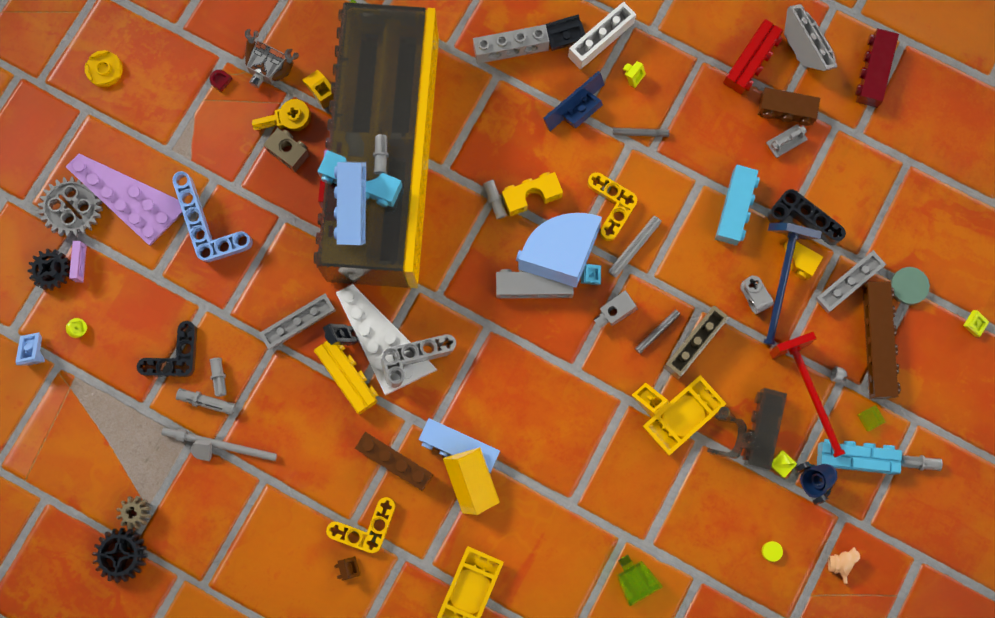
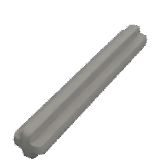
M653 216L609 269L610 275L616 278L661 224V220L658 217Z

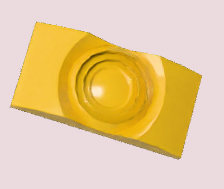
M700 375L642 427L669 456L719 412L726 403Z
M467 546L437 618H481L504 562Z

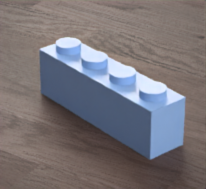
M337 162V166L334 169V176L337 178V186L334 189V197L337 199V207L334 209V218L337 219L334 238L337 239V244L363 245L366 243V162Z
M428 418L419 438V441L422 442L421 446L432 450L434 447L440 450L439 454L444 457L481 447L489 473H491L500 453V450Z

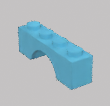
M327 150L317 171L323 182L330 185L332 183L337 184L334 169L337 166V162H347L345 157ZM382 173L377 178L366 181V200L371 198L376 200V203L380 206L387 207L388 205L393 207L402 189L401 180Z

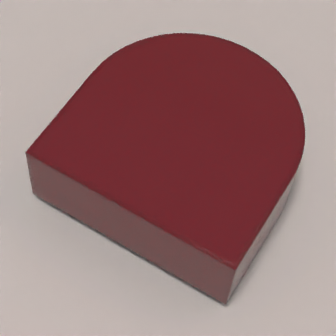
M215 70L211 73L209 80L212 86L222 93L233 78L223 70Z

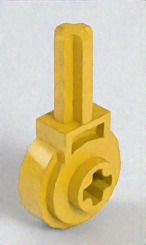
M291 99L286 101L280 109L275 110V115L252 120V126L254 130L278 126L280 129L287 128L291 131H300L309 124L311 112L303 101Z

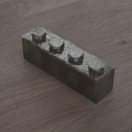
M763 388L760 392H757L755 397V403H757L756 411L753 410L751 415V422H753L752 430H748L746 441H749L748 448L744 449L742 460H745V466L765 471L771 470L787 393Z

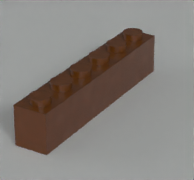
M867 282L862 286L869 399H894L899 397L898 394L901 391L900 383L897 380V375L899 374V364L896 363L898 346L895 344L897 328L893 320L896 311L892 305L894 288L891 287V282Z

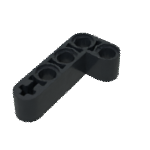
M793 189L785 191L768 212L767 218L770 223H782L788 215H791L806 228L821 231L820 239L829 245H837L846 235L843 226ZM785 197H790L793 203H788ZM801 208L806 209L808 215L802 214ZM774 211H779L782 217H776ZM816 220H820L823 223V227L818 226Z

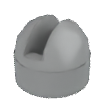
M835 366L831 372V381L842 383L846 380L844 378L847 377L846 370Z

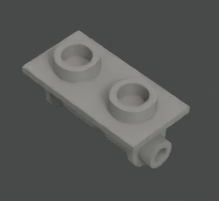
M797 124L769 140L766 144L777 158L807 141L808 139L805 136L807 130L804 126L800 127Z

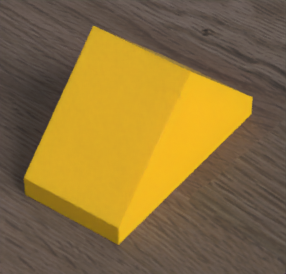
M647 383L632 394V397L651 418L669 403L664 396Z

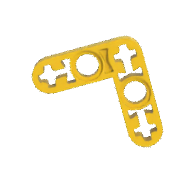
M597 172L589 176L588 187L616 204L600 231V235L604 240L612 241L616 238L635 208L637 197L633 192ZM600 179V184L593 185V180ZM605 182L608 183L605 186L604 191H602L601 189L604 186ZM615 187L618 193L615 196H610L607 193V189ZM623 192V195H622V197L620 198V201L617 200V199L619 198V196H620V193ZM632 198V203L626 205L625 199ZM621 212L624 215V219L622 221L615 220L614 213ZM613 223L615 225L612 230L614 235L610 234L607 236L604 229L608 230Z
M388 497L379 500L367 532L340 522H331L327 526L326 533L333 540L369 553H376L381 549L396 508L395 502ZM390 501L389 505L392 508L391 510L387 509L385 515H389L388 520L382 516H377L378 512L383 513L384 508L381 507V504ZM378 519H382L385 522V528L382 531H377L374 528V523ZM338 525V529L344 532L345 528H348L345 540L341 539L344 535L336 534L333 536L331 528ZM355 531L359 534L360 539L357 543L350 542L349 534ZM371 531L376 534H382L381 539L379 537L376 538L375 543L378 546L373 547L372 550L369 549L370 545L367 544L374 537V535H370Z

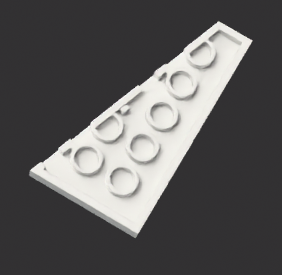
M353 284L336 292L385 395L437 371L429 360L403 366L405 378L402 384L397 388L390 387L386 383L381 365L383 352L388 348L411 342ZM404 351L406 357H414L412 351ZM387 355V356H385V359H386L388 362H394V361H395L394 356H392V355ZM392 373L390 375L393 381L400 380L398 374Z

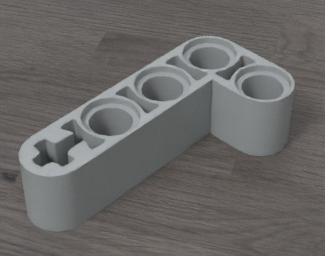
M447 334L386 349L381 357V365L386 383L390 387L397 388L405 378L403 366L451 354L456 346L455 338ZM446 342L447 345L450 344L449 348H447L446 346H442L443 343ZM430 346L432 353L424 352L423 347ZM404 351H412L414 357H406ZM392 355L395 361L388 362L385 356ZM396 373L400 376V380L393 381L390 375Z

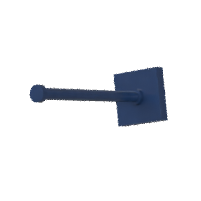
M769 223L768 231L787 235V238H789L767 338L764 339V343L771 345L776 343L774 338L796 240L820 239L822 233L818 230L791 223Z

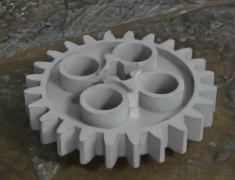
M63 177V183L56 179V186L48 184L50 190H43L46 196H40L39 198L43 203H38V206L42 208V210L38 211L43 216L40 219L42 222H46L45 226L47 229L51 228L52 233L58 231L61 237L65 232L68 238H70L71 233L78 237V232L80 231L85 235L86 228L92 231L90 225H97L98 223L95 218H101V215L97 212L103 211L102 207L98 206L102 204V201L97 199L98 197L79 179L75 182L74 177H71L70 181ZM75 191L76 195L74 197H67L69 192ZM60 195H62L67 200V202L72 207H74L77 213H79V215L82 216V219H79L72 212V210L66 206V204L59 198ZM56 203L61 204V207L59 209H52ZM89 205L86 211H80L81 206ZM68 217H74L71 223H65Z

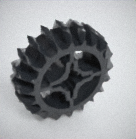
M120 528L119 531L112 529V534L105 532V538H99L101 545L95 544L94 547L98 549V552H93L92 555L97 556V560H94L93 564H99L96 571H102L101 577L108 575V581L114 579L116 583H119L121 579L127 582L129 577L135 578V572H142L139 565H146L142 558H147L148 554H143V551L147 550V546L141 547L145 540H138L139 533L133 534L132 529L126 531L125 528ZM118 539V542L115 543V548L112 551H107L109 546ZM126 540L131 543L134 552L128 550L127 543H125ZM123 553L127 554L128 556L118 557L113 556L112 554ZM107 558H110L113 561V567H115V570L110 567V565L107 562ZM133 559L132 564L123 571L127 560Z

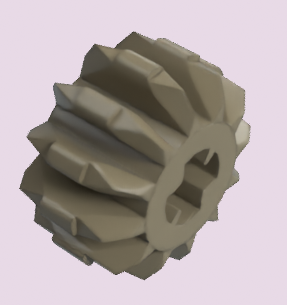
M129 496L127 502L121 501L123 508L116 509L118 512H121V515H118L116 518L119 520L123 519L120 525H127L128 530L133 529V527L140 529L141 524L147 525L145 518H151V515L147 514V511L151 510L150 506H146L148 501H141L140 496H136L134 499ZM132 510H134L135 512H137V515H136V516H134L133 514H131V511H132Z

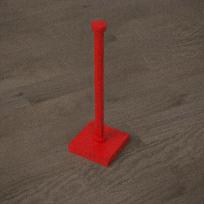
M813 331L777 344L769 353L772 359L789 353L793 355L833 448V456L835 458L846 453L840 447L800 354L802 348L808 347L817 339Z

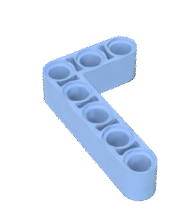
M183 171L174 174L172 179L195 253L200 260L212 262L246 251L252 247L253 240L251 236L242 231L212 240L192 177ZM186 177L187 183L180 186V179ZM188 195H192V196H193L192 202L189 203V204H186V203H185V198H186ZM193 213H198V220L192 222L191 215ZM203 230L205 235L202 239L198 240L196 235L199 231ZM244 236L247 237V243L240 246L238 243L239 239ZM227 242L229 248L227 251L222 252L220 247L222 243ZM209 248L210 255L207 258H203V250Z

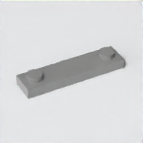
M873 250L815 298V300L829 313L886 265L885 262Z
M323 294L259 334L267 348L271 350L336 310L327 295Z

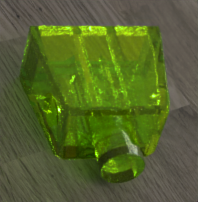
M628 554L618 559L623 571L616 574L628 606H632L663 587L642 561L633 564Z

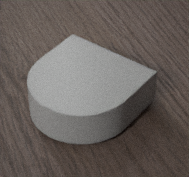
M196 440L191 446L192 455L197 459L210 461L212 458V442Z

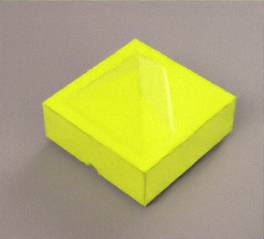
M973 310L963 326L975 337H980L989 321L979 311Z
M783 450L769 463V466L782 478H785L797 465Z

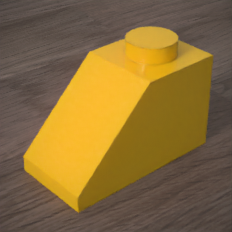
M788 240L784 244L785 252L787 249ZM796 241L790 267L791 271L795 272L798 278L808 280L813 276L823 256Z

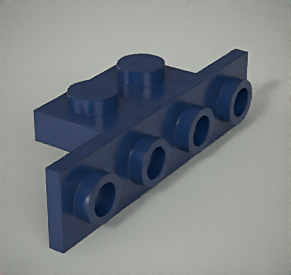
M599 71L543 118L549 131L553 130L563 120L576 129L603 106L602 101L593 95L605 85Z

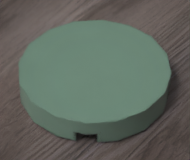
M902 268L893 275L891 280V287L894 288V298L906 305L918 304L929 293V280L924 272L918 268Z

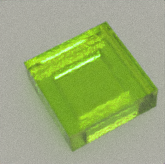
M876 405L857 414L867 432L886 422Z

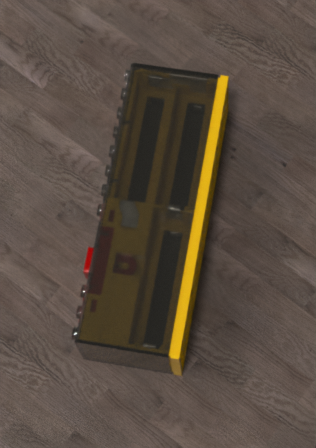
M345 2L343 3V9H339L338 13L341 27H337V39H339V45L335 46L337 64H333L335 82L331 83V93L334 94V100L329 102V112H332V119H328L327 122L330 138L326 137L325 148L328 151L345 157L347 162H366V181H370L380 176L374 173L375 157H373V153L375 152V137L378 134L386 135L387 153L389 154L386 166L387 175L401 180L402 189L393 207L388 205L387 207L380 206L376 203V200L371 198L366 200L365 244L340 245L337 244V239L334 238V229L337 227V219L334 218V209L337 207L334 189L337 184H327L320 178L318 202L323 209L322 213L318 214L320 233H316V244H319L318 252L314 253V264H317V268L326 281L331 283L404 288L410 286V288H418L439 45L435 8H428L426 10L424 7Z

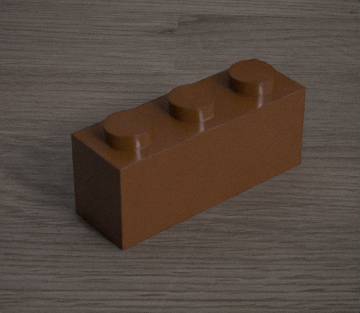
M765 87L761 93L758 115H763L767 119L778 118L784 122H799V124L804 126L813 125L817 120L820 98Z

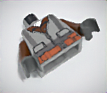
M247 29L245 31V37L248 39L245 48V64L249 73L253 75L249 83L255 88H259L263 81L274 84L275 81L287 77L294 64L293 60L298 59L299 54L294 53L291 56L293 49H287L285 53H282L258 40L255 42L254 39L259 36L258 31H254V36L252 37L250 35L251 29Z

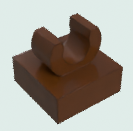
M355 556L337 561L338 564L334 566L339 568L341 575H338L337 579H342V581L360 576Z

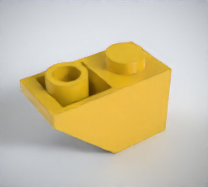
M318 70L302 80L323 109L338 100L335 89Z

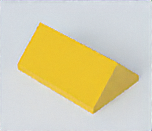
M481 447L443 458L462 513L478 515L500 502Z

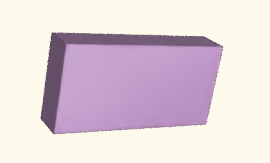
M73 241L69 278L75 282H83L87 245L81 241Z

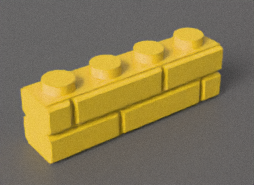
M326 341L314 349V352L355 411L360 415L378 402L376 399L378 394L372 386L368 388L365 383L368 379L361 370L357 372L354 368L356 362L351 355H345L343 352L346 349L344 345H331Z

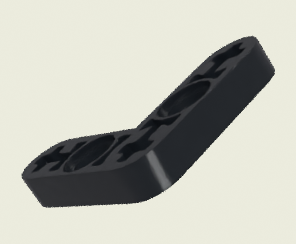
M190 321L181 322L177 330L176 358H143L137 363L138 373L149 377L191 376L195 370L197 327ZM187 325L192 329V331L188 332V338L192 339V341L182 340V338L186 339V333L183 329H186ZM184 344H190L191 351L188 354H183L181 351ZM165 362H168L171 366L167 373L161 371V365ZM175 362H177L176 366L183 367L186 363L189 369H186L184 373L183 370L175 368ZM146 363H148L150 366H156V370L147 369L146 372L142 369V366H146Z

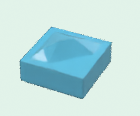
M586 264L581 275V283L600 285L601 266Z

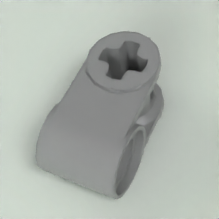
M749 276L742 282L741 291L755 314L774 305L771 295L767 292L759 277ZM753 283L754 287L750 288L748 285Z

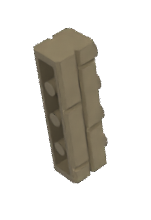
M713 306L663 368L676 379H679L729 317L716 306Z

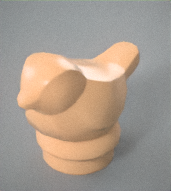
M853 547L849 552H842L839 556L836 554L829 556V572H834L835 574L839 572L844 584H848L847 577L854 564L859 561L860 553Z

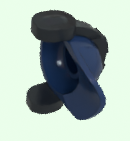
M808 461L795 467L797 473L803 472L800 476V483L809 497L816 498L813 500L814 505L824 503L829 499L828 496L831 493V488H833L837 480V471L833 466L829 464L816 466Z

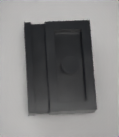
M579 14L546 24L551 51L574 45L585 35Z

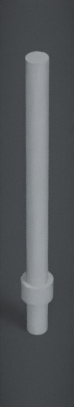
M163 428L161 435L176 438L177 441L181 442L206 440L211 441L212 447L271 461H276L277 459L276 453L190 434L186 430L179 429L177 431Z

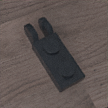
M328 324L323 327L325 338L331 345L351 346L359 342L357 337H352L351 335L354 331L352 326Z

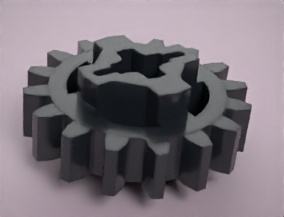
M46 249V253L39 251L40 256L33 255L35 261L29 262L32 269L27 271L33 274L29 279L34 281V285L40 286L43 290H46L48 287L49 290L53 291L54 286L60 289V283L66 284L65 277L70 276L67 273L70 270V266L67 265L70 263V260L65 258L66 255L62 252L59 254V251L56 249L53 252L50 249Z

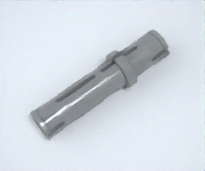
M179 388L176 394V400L188 402L195 407L202 406L231 416L235 412V403L205 396L198 391L191 392Z

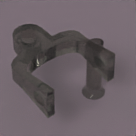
M721 407L715 418L719 421L737 423V440L731 452L708 448L707 452L712 455L737 459L743 449H757L760 445L759 438L755 434L746 432V423L742 419L735 418L728 407Z

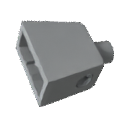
M625 290L602 306L600 309L603 313L594 318V321L599 328H602L609 322L613 326L638 309ZM612 309L617 310V314L614 316L609 314Z

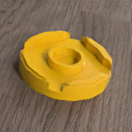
M106 50L91 54L84 66L85 74L89 81L99 87H109L115 84L121 78L123 66L118 56Z

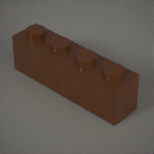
M367 432L363 434L355 447L356 450L421 491H424L433 476L431 472Z

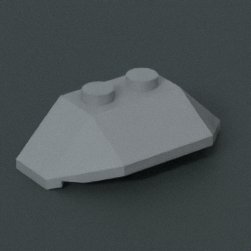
M801 4L788 7L784 35L789 46L792 47L796 54L797 60L802 66L822 71L836 68L837 63L835 62L834 52L816 21L804 10Z

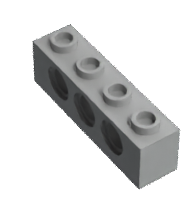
M546 24L473 38V48L477 64L548 51L549 37Z

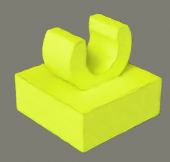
M638 61L633 66L627 63L623 68L626 71L625 76H627L629 85L634 88L646 75L643 64Z

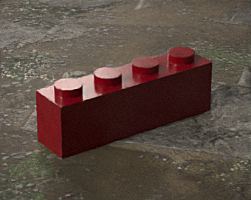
M877 28L874 34H870L867 45H870L869 50L865 52L863 58L865 67H862L859 74L861 83L857 85L855 91L857 103L878 108L883 102L899 37L898 33Z

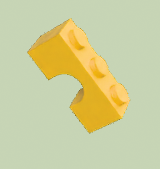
M550 172L541 174L540 178L534 180L530 178L524 180L521 185L506 187L502 191V198L509 216L527 211L528 205L525 198L529 194H539L545 204L562 198L563 191L556 173L550 174Z

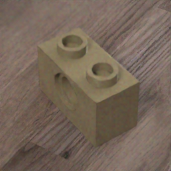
M277 128L264 143V147L270 154L296 172L310 156L306 150L308 147L301 141H294L292 139L293 136L288 131H281ZM286 146H292L290 151L284 152Z

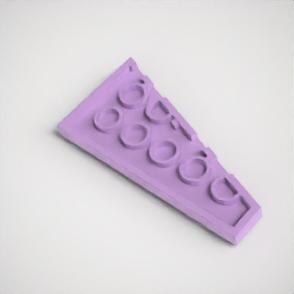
M78 154L66 166L72 174L149 246L183 214L178 199L84 155Z

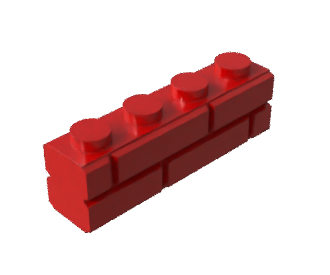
M764 19L723 82L724 85L732 88L739 94H742L744 90L749 91L754 83L752 78L754 75L759 76L764 68L762 63L764 60L766 62L769 61L774 53L771 51L774 46L778 47L782 41L781 34L783 29Z

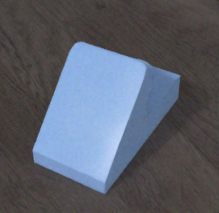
M39 332L20 336L16 365L28 366L45 362L40 352L42 336Z

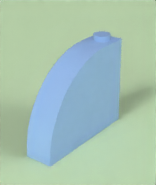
M569 213L556 216L542 223L531 233L523 250H519L516 257L518 270L577 288L601 228L602 217L587 213Z

